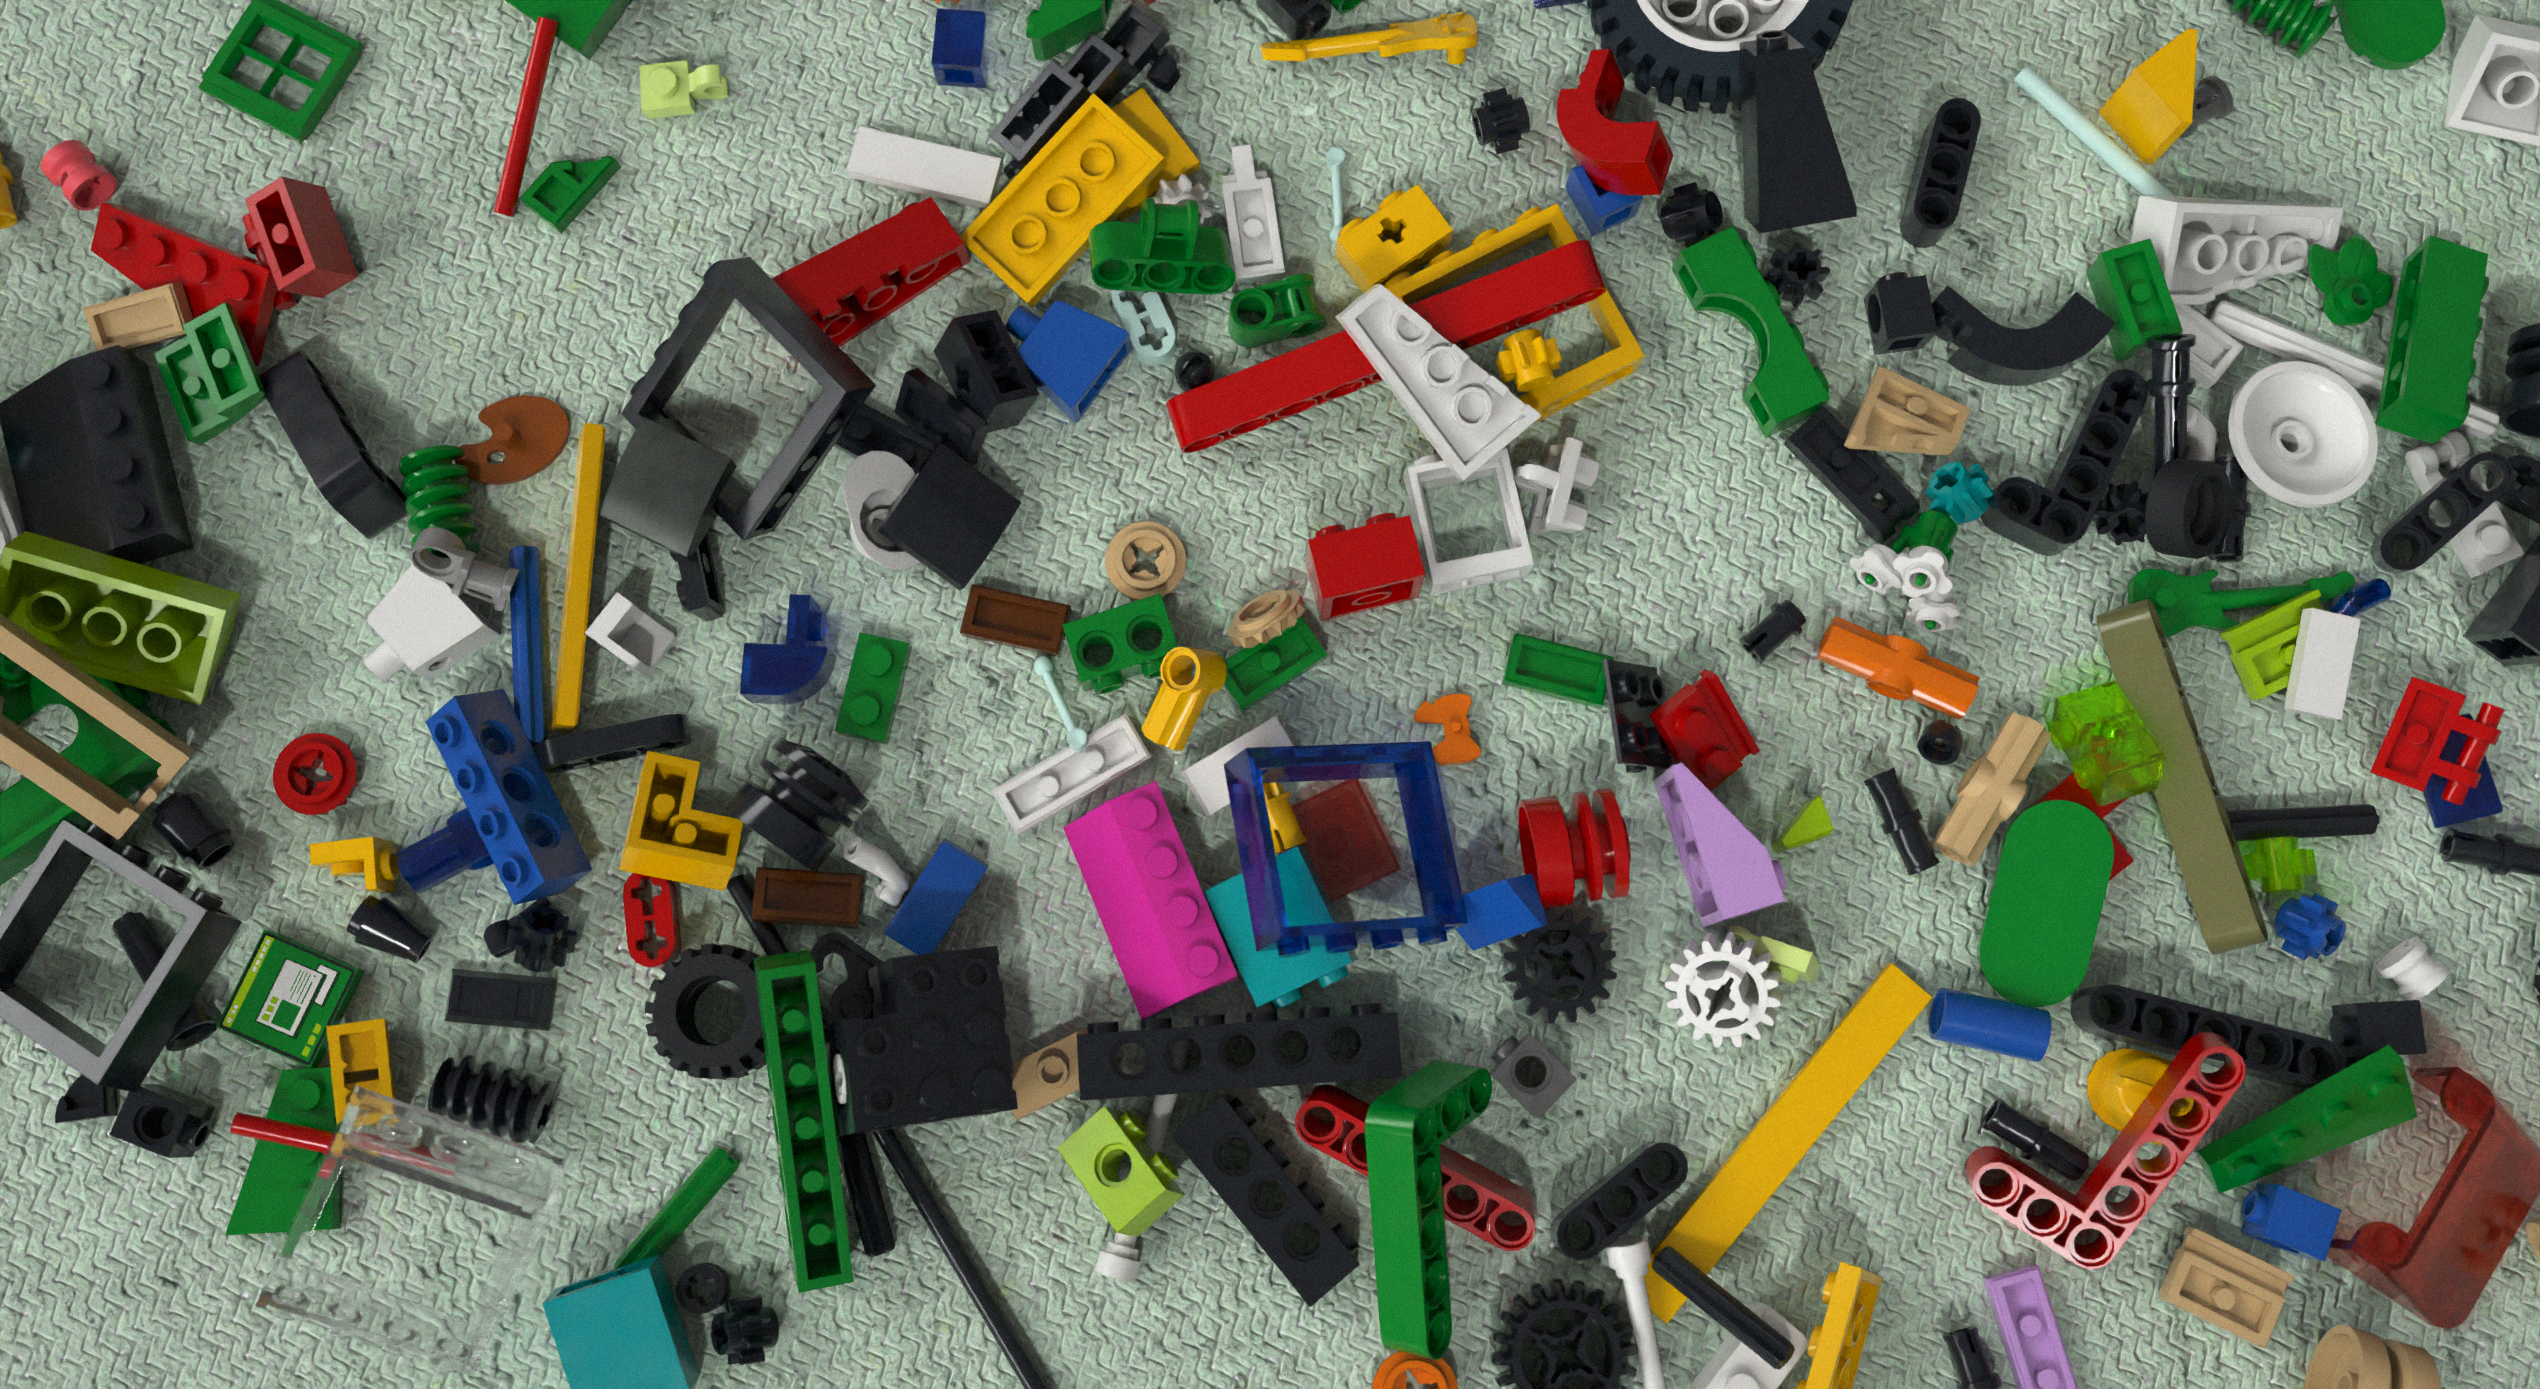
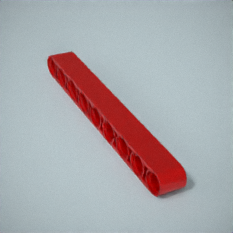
M1579 240L1408 306L1431 324L1432 328L1446 340L1455 344L1461 350H1465L1592 301L1604 294L1607 287L1590 242L1588 240ZM1344 330L1177 395L1168 400L1166 408L1181 451L1183 453H1192L1379 383L1383 379L1347 331Z

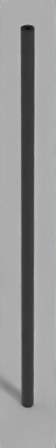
M740 874L730 879L726 888L766 955L790 953L773 923L752 922L754 891L745 876ZM896 1129L872 1132L1024 1389H1050Z

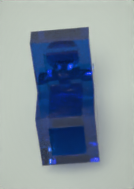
M790 594L786 645L744 643L740 695L750 703H798L819 692L831 677L836 663V656L828 647L817 646V641L823 642L825 640L827 628L825 611H820L819 604L811 595Z

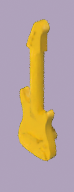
M1460 11L1451 14L1443 13L1441 16L1423 21L1390 23L1387 30L1315 38L1306 41L1302 39L1286 42H1267L1261 45V53L1264 60L1307 61V59L1380 51V57H1389L1418 50H1447V62L1449 64H1462L1467 60L1466 49L1478 44V29L1475 19L1470 14Z

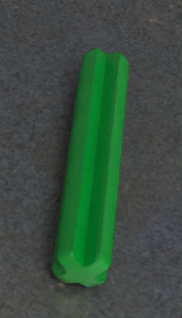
M714 1147L614 1264V1269L658 1254L662 1257L739 1168L740 1162L726 1148Z

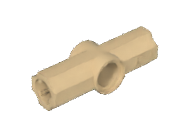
M2015 712L2007 715L1984 756H1980L1971 765L1956 790V795L1959 798L1931 843L1940 853L1968 867L1976 865L2000 822L2003 823L2012 815L2026 793L2028 784L2025 783V780L2052 736L2047 732L2044 725L2031 717L2022 716Z

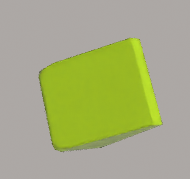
M1820 795L1807 801L1771 844L1773 853L1777 852L1779 854L1832 834L1831 831H1834Z

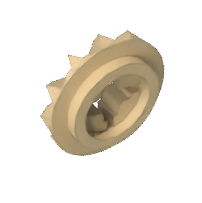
M1150 521L1136 522L1121 529L1110 541L1105 555L1106 572L1114 588L1131 600H1141L1159 593L1163 597L1167 594H1172L1181 579L1184 578L1186 568L1185 549L1179 537L1168 527ZM1133 547L1139 552L1142 551L1146 556L1153 553L1157 554L1162 550L1159 553V557L1155 560L1158 578L1145 569L1139 573H1133V569L1138 564L1135 552L1132 549Z
M1274 590L1265 593L1247 603L1235 614L1232 623L1228 627L1227 634L1235 647L1253 648L1259 643L1267 644L1270 639L1282 636V632L1287 628L1295 626L1297 618L1301 617L1305 610L1303 600L1300 594L1294 590Z

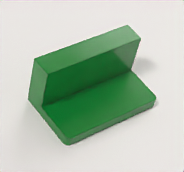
M2151 239L2099 254L2088 269L2087 277L2098 309L2116 323L2107 335L2117 362L2128 360L2137 349L2146 347V339L2148 337L2183 332Z

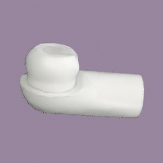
M2187 404V459L2213 462L2217 436L2216 428L2198 409Z
M856 836L847 843L844 849V858L882 879L875 889L876 897L893 906L900 904L903 894L905 892L909 893L910 881L890 854L861 837Z

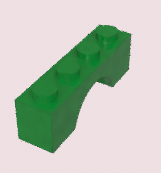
M1732 226L1681 250L1672 270L1695 311L1712 310L1731 315L1742 322L1753 335L1759 352V367L1756 377L1742 396L1765 438H1768L1813 416L1830 399L1828 394L1829 385L1822 370L1817 366H1812L1805 354V343L1801 332L1795 324H1789L1782 313L1780 297L1775 286L1768 280L1764 281L1756 266L1757 258L1752 245L1747 239H1741L1735 227Z

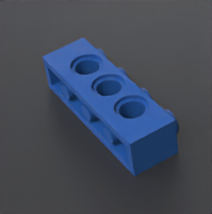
M504 689L454 696L426 721L433 741L448 767L455 786L463 798L477 831L514 905L561 894L593 870L544 770H541L540 761Z

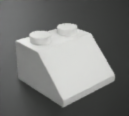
M2478 14L2475 15L2453 61L2444 122L2447 127L2540 146L2539 27Z

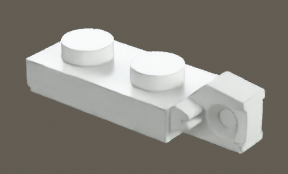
M1251 144L1231 147L1234 175L1222 176V196L1233 256L1235 283L1237 285L1285 278L1271 177H1267L1266 170L1255 172Z

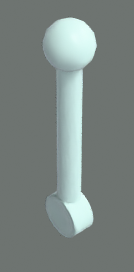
M1332 147L1326 153V163L1331 168L1334 228L1330 232V239L1337 245L1339 232L1344 227L1341 167L1345 163V152L1340 147Z
M1045 656L1039 657L1034 662V671L1036 674L1043 676L1069 732L1067 735L1068 745L1074 751H1081L1088 745V736L1082 729H1078L1052 674L1054 666L1052 660Z

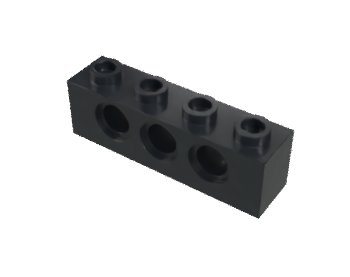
M1221 1095L1172 1137L1304 1301L1311 1307L1360 1265L1353 1256V1253L1360 1246L1340 1222L1331 1229L1318 1213L1326 1204L1306 1180L1298 1186L1284 1171L1291 1162L1272 1138L1262 1144L1251 1131L1250 1127L1257 1120L1241 1100L1235 1097L1229 1103ZM1230 1138L1243 1139L1250 1146L1251 1159L1241 1169H1230L1221 1161V1146ZM1265 1180L1277 1181L1285 1190L1284 1203L1274 1211L1262 1210L1254 1200L1255 1188ZM1298 1223H1310L1319 1231V1242L1315 1249L1308 1253H1299L1289 1245V1232Z

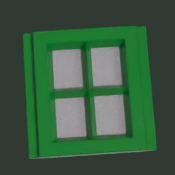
M252 0L202 75L203 81L198 88L203 93L302 143L306 136L310 137L361 58L359 54L364 46L349 36L278 0Z

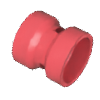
M63 141L47 151L42 158L40 166L42 173L55 186L63 187V196L77 210L88 211L101 206V202L106 203L116 192V178L106 167L96 164L95 155L81 141Z

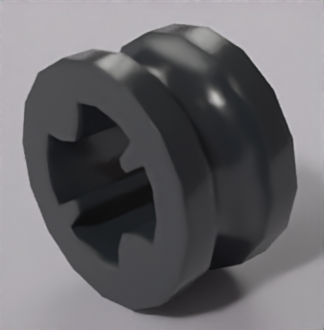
M702 1263L694 1265L685 1270L680 1276L676 1287L677 1298L681 1306L688 1312L703 1314L714 1311L722 1306L729 1296L731 1289L730 1278L726 1271L717 1264ZM699 1273L702 1274L704 1280L714 1279L716 1283V1291L709 1293V1296L713 1298L709 1303L705 1302L703 1296L693 1297L691 1293V1286L698 1284L695 1276Z

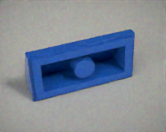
M1533 874L1504 879L1438 904L1442 914L1472 950H1477L1548 925Z

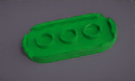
M2334 0L2337 14L2340 12L2338 18L2342 33L2350 49L2359 57L2364 54L2367 58L2374 60L2371 64L2382 69L2400 70L2416 65L2438 46L2445 31L2446 18L2442 0Z
M2048 800L2028 807L2013 819L2005 832L1978 940L1977 958L1987 982L2000 996L2013 1003L2029 1007H2044L2056 1004L2069 997L2079 987L2085 977L2113 866L2114 847L2106 825L2093 811L2083 805L2066 800Z

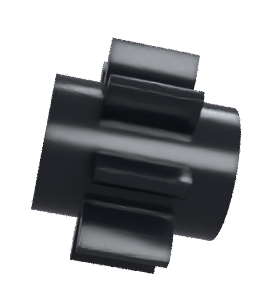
M1506 88L1483 93L1484 102H1480L1481 107L1472 110L1473 127L1479 144L1481 146L1490 144V147H1494L1496 155L1519 149L1518 141L1522 140L1521 135L1530 132L1529 115L1523 98L1516 97L1512 99L1511 94L1507 95Z
M1696 182L1674 188V195L1667 197V203L1662 205L1660 211L1661 224L1666 236L1671 240L1675 239L1676 243L1684 241L1686 248L1709 238V235L1716 234V228L1721 226L1723 218L1722 207L1717 195L1706 188L1699 190Z
M1798 241L1794 243L1788 255L1778 249L1774 252L1770 262L1775 268L1769 269L1763 279L1764 281H1770L1775 286L1780 299L1791 301L1794 309H1798L1805 295L1815 301L1819 298L1823 288L1818 282H1822L1827 278L1830 268L1821 267V262L1818 258L1821 252L1820 249L1812 252L1811 250L1801 248Z
M2134 479L2130 484H2108L2109 491L2106 493L2105 498L2100 500L2095 511V515L2099 516L2095 520L2097 533L2100 535L2110 531L2118 546L2122 542L2136 540L2141 543L2144 542V535L2146 534L2144 524L2145 505L2149 492L2143 494L2138 487L2137 480Z
M537 907L528 913L520 912L517 926H509L506 947L516 949L514 963H520L524 968L533 972H546L555 968L556 965L564 967L567 953H574L578 933L573 930H567L570 917L564 916L560 911L550 907Z
M761 1296L725 1300L727 1312L717 1313L711 1324V1340L715 1351L719 1355L728 1354L729 1365H747L764 1362V1349L773 1348L779 1338V1321L775 1310L770 1306L762 1307Z

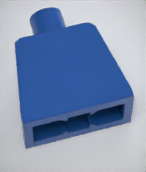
M1058 300L1050 306L1042 318L1021 305L1013 311L1005 325L1008 333L1023 342L1017 351L1034 384L1075 423H1078L1132 350L1130 335L1127 331Z

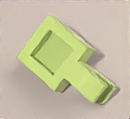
M688 60L639 65L641 108L647 119L696 114L695 100L729 97L728 78L721 76L719 65H703L696 68L694 72Z
M1730 926L1729 932H1733L1735 938L1744 940L1745 943L1750 938L1755 941L1752 952L1755 956L1758 957L1768 952L1771 954L1772 958L1767 971H1781V982L1796 985L1799 978L1814 983L1820 963L1812 952L1763 935L1758 937L1742 926Z

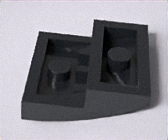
M939 442L932 448L910 485L900 493L877 531L961 591L993 549L1022 502L943 443Z

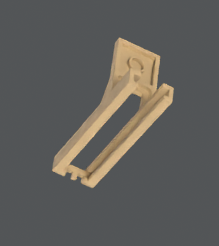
M0 613V652L162 764L157 770L159 775L157 780L134 805L0 713V760L119 840L145 809L157 799L158 794L196 750Z

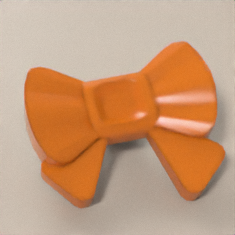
M1446 695L1435 700L1433 705L1425 701L1414 715L1416 723L1443 724L1445 739L1427 752L1429 760L1442 766L1447 764L1464 765L1475 761L1481 756L1480 747L1470 737L1471 732L1467 714L1472 705V699L1469 695Z

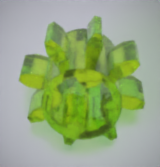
M2296 836L2256 840L2257 852L2252 855H2243L2250 880L2261 881L2262 893L2304 890L2303 877L2317 874L2314 849H2299L2298 837Z

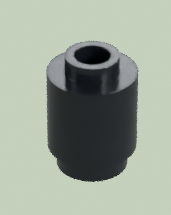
M182 792L174 793L155 808L154 812L157 816L152 822V827L186 864L193 863L198 870L207 869L218 863L235 845L229 837L231 830L198 793L186 795Z

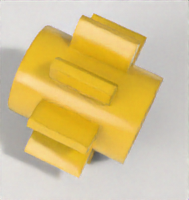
M1528 329L1512 334L1503 341L1505 351L1499 352V359L1496 360L1502 383L1515 380L1517 390L1527 392L1542 388L1554 381L1555 378L1552 370L1560 368L1558 363L1562 361L1555 337L1543 341L1539 329Z

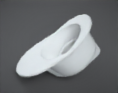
M870 451L858 456L847 468L843 482L844 500L851 521V538L857 550L867 559L891 569H909L921 562L877 530L900 493L910 485L915 477V473L899 456L887 451Z

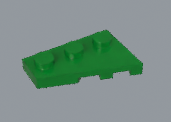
M331 1067L282 1070L266 1118L337 1133ZM258 1139L225 1235L340 1229L342 1157Z

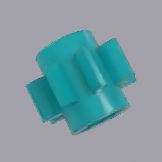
M1960 460L1945 464L1934 472L1930 479V488L1925 490L1926 496L1932 501L1929 508L1931 511H1938L1949 517L1951 516L1958 525L1974 521L1986 511L1988 498L1994 495V491L1987 484L1990 478L1977 463L1968 469Z

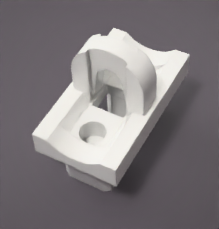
M1568 437L1565 439L1564 444L1547 446L1542 466L1525 464V466H1519L1514 469L1513 475L1516 487L1535 494L1526 531L1537 535L1554 530L1572 534L1584 529L1588 515L1587 506L1569 498L1572 486L1583 490L1592 487L1597 478L1600 463L1581 452L1583 441Z

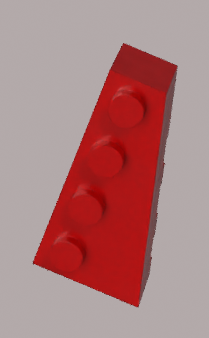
M929 197L920 203L909 204L898 214L771 279L840 348L971 261L964 242L934 200Z

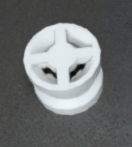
M2418 936L2411 937L2395 946L2381 958L2375 968L2385 979H2393L2399 985L2398 993L2406 1001L2419 1000L2436 989L2450 973V969L2441 960L2432 959L2427 954V945Z

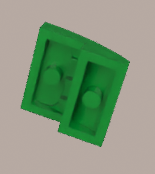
M223 303L184 324L183 328L186 336L154 353L187 441L198 445L214 438L238 422L266 394L233 308L228 303Z

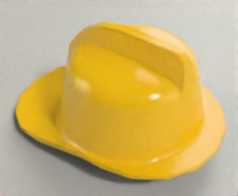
M2123 1048L2108 1052L2095 1062L2088 1075L2087 1095L2092 1110L2105 1124L2121 1132L2172 1061L2142 1050ZM2189 1097L2177 1099L2171 1104L2169 1115L2182 1116L2187 1114L2192 1109L2194 1099ZM2151 1142L2159 1146H2162V1143L2160 1142Z

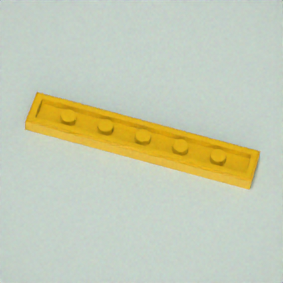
M586 422L579 435L551 722V731L570 733L577 726L579 718L586 644L585 632L588 623L606 433L604 425Z

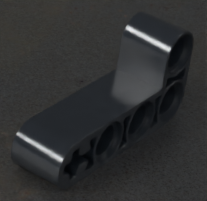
M297 350L259 375L266 392V399L315 485L341 516L367 539L371 540L408 515L405 509L407 497L398 485L374 462L327 380L302 350Z
M2116 370L2094 387L2083 403L2045 487L2021 477H2011L2001 482L1993 489L1994 495L1988 498V507L1980 516L1984 525L1992 532L2044 556L2057 555L2080 540L2087 531L2147 401L2149 392L2146 389V382L2143 377L2132 370ZM2114 403L2119 406L2113 413H2107ZM2089 433L2097 435L2102 440L2104 450L2096 448L2091 443ZM2068 476L2076 477L2081 481L2084 487V494L2072 489ZM2002 496L2008 497L2015 502L2018 508V515L2011 514L2004 509L2001 502ZM2048 519H2053L2060 523L2064 531L2063 538L2051 532L2048 526Z

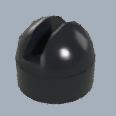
M1188 351L1177 360L1175 379L1183 391L1187 392L1214 381V364L1206 354L1200 351ZM1196 361L1202 362L1189 379L1184 376Z
M1946 720L1932 721L1923 730L1917 744L1921 756L1937 765L1954 763L1963 746L1961 730L1957 725L1953 726L1945 723ZM1938 738L1946 741L1945 745L1942 746L1938 743H1935L1936 739Z

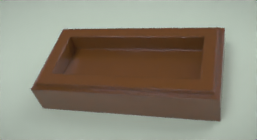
M972 584L960 634L964 637L1060 658L1066 636L1062 624L1069 623L1072 608L1066 604Z
M757 867L751 916L752 922L858 929L863 874L823 871L815 873L809 870Z

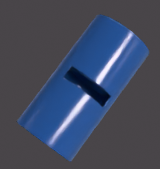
M1942 987L1937 991L1932 1003L1929 1017V1035L1931 1039L2040 1062L2047 1051L2050 1041L2051 1016L2047 1010Z

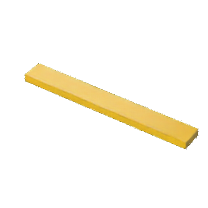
M1888 963L1884 966L1651 1251L1652 1262L1647 1264L1649 1273L1644 1275L1651 1312L1663 1323L1667 1324L1688 1298L1653 1270L1652 1263L1659 1252L1666 1246H1670L1707 1275L1933 998L1894 964Z

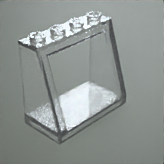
M355 1085L265 1278L255 1306L268 1310L270 1314L279 1319H297L322 1327L327 1333L335 1337H353L375 1344L384 1352L392 1355L406 1354L431 1362L433 1366L445 1372L455 1373L459 1371L474 1376L557 1209L564 1159ZM347 1157L515 1215L468 1320L298 1264Z

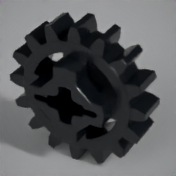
M1550 909L1544 910L1548 925L1526 932L1525 936L1518 935L1508 939L1516 947V951L1507 952L1501 956L1502 961L1513 965V971L1502 976V981L1508 983L1516 982L1518 989L1513 992L1510 999L1514 1002L1525 997L1529 1001L1526 1015L1533 1016L1541 1008L1545 1010L1546 1023H1554L1558 1012H1563L1567 1023H1573L1577 1020L1576 1008H1580L1589 1016L1596 1012L1591 1000L1593 997L1601 1000L1609 998L1610 993L1601 985L1603 981L1617 978L1616 972L1605 969V962L1616 957V952L1611 950L1602 951L1600 944L1608 935L1605 931L1592 935L1588 931L1592 922L1590 917L1587 916L1577 925L1572 923V910H1564L1559 921H1555ZM1549 932L1567 933L1560 944L1549 946L1543 941L1539 942L1536 940L1540 935ZM1584 947L1587 948L1592 959V973L1584 967L1581 955ZM1562 954L1567 958L1564 966L1570 971L1572 977L1563 974L1554 979L1550 975L1553 966L1547 962L1546 956L1554 959ZM1525 958L1534 965L1537 981L1533 988L1525 974ZM1569 987L1575 992L1581 993L1580 996L1571 1001H1551L1552 996L1561 988Z

